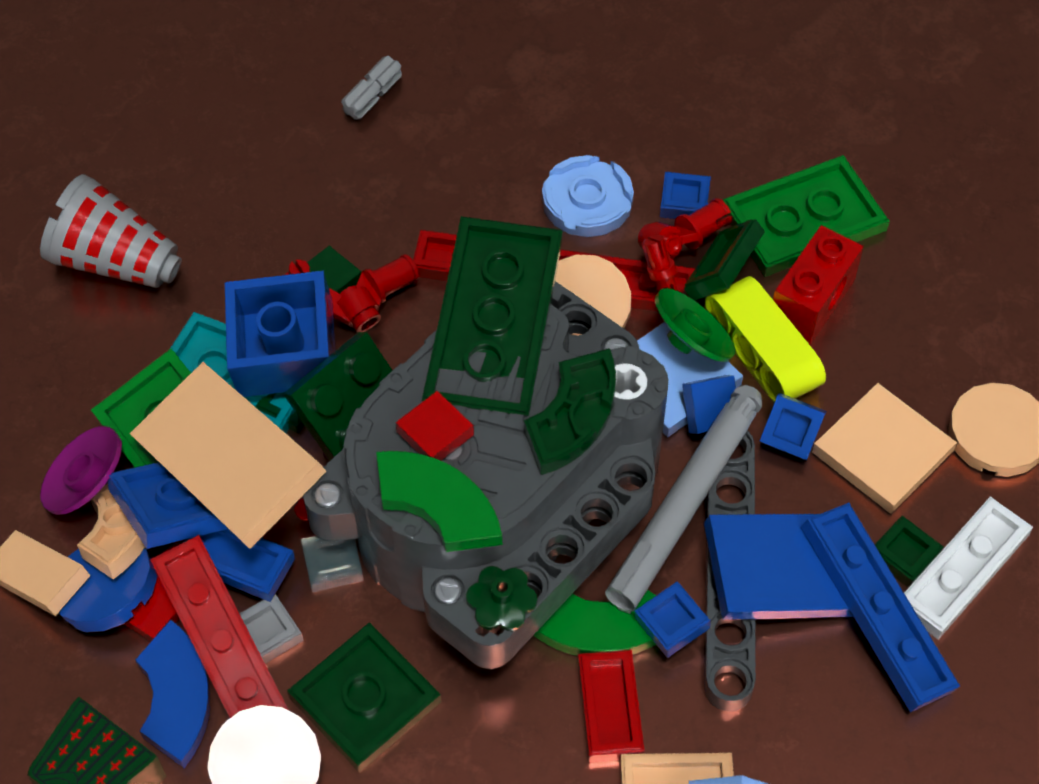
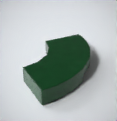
M610 348L559 362L560 386L556 397L542 412L524 420V432L541 475L553 472L577 459L591 447L604 430L612 412L616 388V370Z

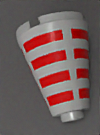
M81 174L71 181L55 204L63 209L58 220L49 216L40 245L41 258L55 265L155 288L161 286L164 281L171 283L177 275L182 262V258L177 256L178 246L95 179Z

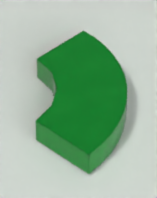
M406 451L376 452L383 510L407 511L425 519L439 533L446 552L503 545L500 524L491 503L481 489L461 471L436 458Z
M647 590L636 609L656 595ZM574 594L534 634V637L546 645L575 656L582 653L632 650L633 655L656 645L635 619V610L628 614L618 610V607L610 601H590Z

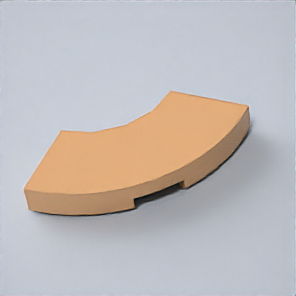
M107 483L91 499L93 508L98 513V520L92 531L77 546L82 559L110 578L115 579L136 560L145 546L110 493Z

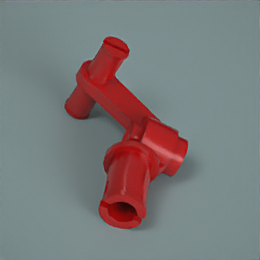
M714 198L707 205L690 215H679L675 218L674 226L662 222H653L641 228L638 234V244L643 250L648 265L649 279L655 281L658 292L663 288L677 290L674 279L677 269L673 259L679 254L683 244L690 249H697L702 245L704 238L732 223V216L728 215L723 219L721 218L731 212L723 200Z
M403 254L400 258L372 271L367 268L361 272L356 286H350L340 294L329 288L333 301L334 318L351 328L354 327L357 332H365L374 327L381 320L378 310L380 305L386 301V296L419 281V271L413 259L409 255ZM301 259L295 260V264L292 261L289 265V272L285 275L310 272L309 264Z

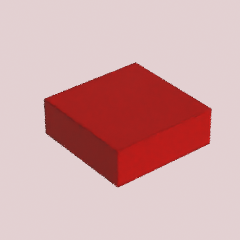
M438 391L395 422L397 433L418 454L433 457L440 461L474 436V425Z

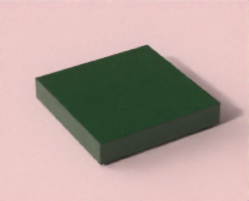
M370 622L287 690L289 699L359 773L442 702L441 694Z

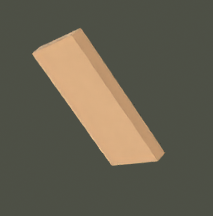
M204 362L130 433L139 444L249 549L327 472L315 458Z

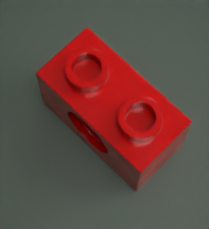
M822 225L778 285L773 297L774 302L810 346L855 281L864 248L863 245Z

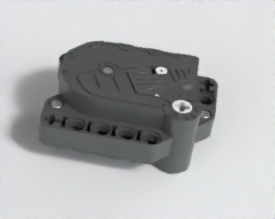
M556 281L529 416L525 417L524 415L507 414L498 411L490 412V410L469 409L453 405L474 425V436L442 461L469 477L488 498L500 524L503 545L446 552L439 533L425 519L407 511L383 510L376 452L406 451L417 453L397 433L395 422L422 403L436 331L424 341L425 344L404 364L400 363L379 383V387L366 399L360 409H356L346 431L344 448L323 467L327 472L303 495L310 529L316 536L323 540L332 541L357 538L360 556L376 583H380L389 593L401 600L403 605L425 612L427 623L433 631L474 664L482 668L494 669L502 667L509 662L647 515L652 507L655 476L659 468L668 393V374L664 365L653 355L640 350L637 339L630 332ZM577 333V334H582V335L576 336V335H571V334ZM610 348L616 370L614 405L604 430L591 447L577 459L553 472L541 475L524 432V420L542 412L556 397L560 386L559 362ZM475 352L470 357L469 364L473 370L480 373L487 353ZM518 356L509 376L497 377L491 382H478L470 377L465 370L440 369L436 391L520 403L524 378H517L516 376L521 357ZM593 519H601L607 523L600 527L589 525ZM559 555H567L573 559L565 564L554 562ZM496 566L503 571L509 568L523 570L528 578L527 586L532 588L539 596L536 608L532 612L525 614V621L520 629L511 632L499 626L492 630H486L477 624L476 610L468 606L466 593L471 585L478 582L481 570L486 567ZM500 629V635L497 636L495 633Z

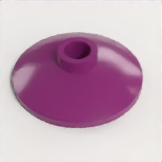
M99 426L85 431L72 440L56 457L44 477L40 492L43 507L53 514L62 515L80 508L91 500L108 483L109 475H112L117 466L122 449L119 434L110 427Z

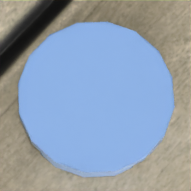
M597 156L570 157L556 164L549 172V177L544 181L542 187L544 213L554 226L568 234L582 237L606 235L619 228L630 216L634 198L631 178L620 165L612 161L609 165L606 162H601L600 157Z

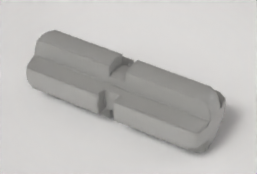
M384 56L364 76L366 80H360L342 99L341 103L344 113L350 115L355 120L361 119L380 99L378 95H384L402 76L401 64L390 56Z

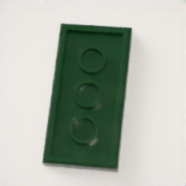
M461 216L422 402L436 392L440 369L465 370L470 377L478 382H491L497 377H509L519 356L521 358L516 378H524L520 403L445 392L439 393L452 405L463 406L469 409L490 410V412L498 411L507 414L524 415L525 417L529 416L563 241V230ZM475 352L487 353L480 373L473 370L469 364V359Z

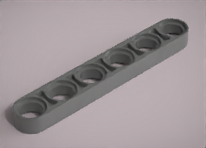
M748 430L739 443L745 453L737 459L728 460L707 494L706 519L709 515L755 514V444L753 436ZM731 484L739 487L745 497L738 503L730 504L722 501L716 491L723 485ZM706 538L705 614L710 619V629L705 632L704 690L709 702L717 709L727 712L738 711L751 700L756 680L755 619L722 620ZM724 623L736 624L744 632L745 639L737 645H727L718 640L715 630ZM721 673H735L744 681L745 689L737 695H725L717 689L714 680Z

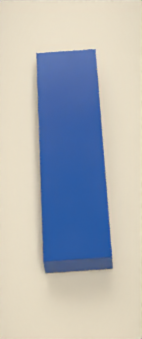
M850 503L807 519L801 526V529L910 713L960 687L958 681Z

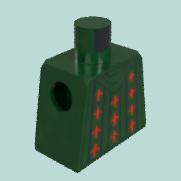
M80 697L72 703L29 767L27 773L32 784H160L167 776L157 755Z

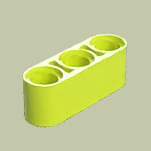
M747 276L733 283L729 289L706 297V310L727 331L734 343L735 354L774 403L779 393L796 399L825 383L826 373L820 358L755 278Z

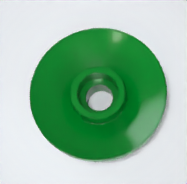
M663 288L656 294V307L663 321L670 329L667 337L675 348L685 354H689L693 350L702 356L716 361H730L735 355L734 343L724 327L710 312L695 300L677 290Z

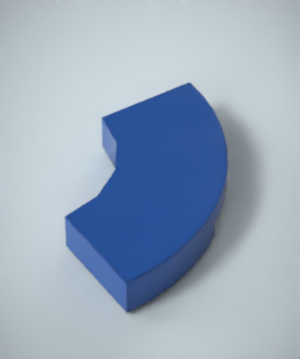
M170 620L135 659L138 668L150 680L153 690L151 711L141 727L140 733L143 739L185 768L197 751L207 728L210 715L209 682L207 672L189 636L181 627Z

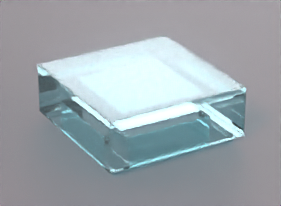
M318 536L301 539L312 593L364 581L355 539L332 541L323 540Z

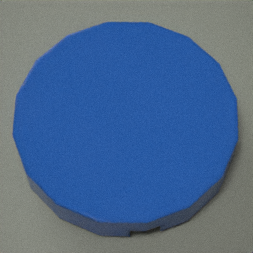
M78 548L68 558L83 565L91 576L59 611V614L66 622L72 624L75 629L83 632H101L124 624L134 616L132 610L141 601L145 605L153 594L157 573L150 560L152 557L144 548L141 554L124 572L115 579H112L82 559Z

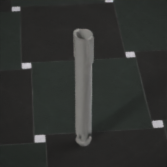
M743 385L732 392L730 401L719 412L609 584L605 595L611 603L618 607V610L630 614L631 611L636 609L749 429L756 413L762 408L761 393L754 387Z

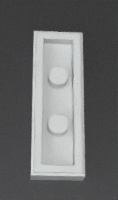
M991 496L904 592L927 632L938 640L1026 540L1033 529V526Z

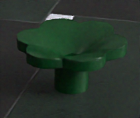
M489 566L481 570L478 582L471 585L466 593L467 604L476 610V622L481 628L492 630L500 626L504 630L512 632L523 626L525 614L532 612L537 605V594L532 588L527 586L528 578L523 570L509 568L503 571L496 566Z

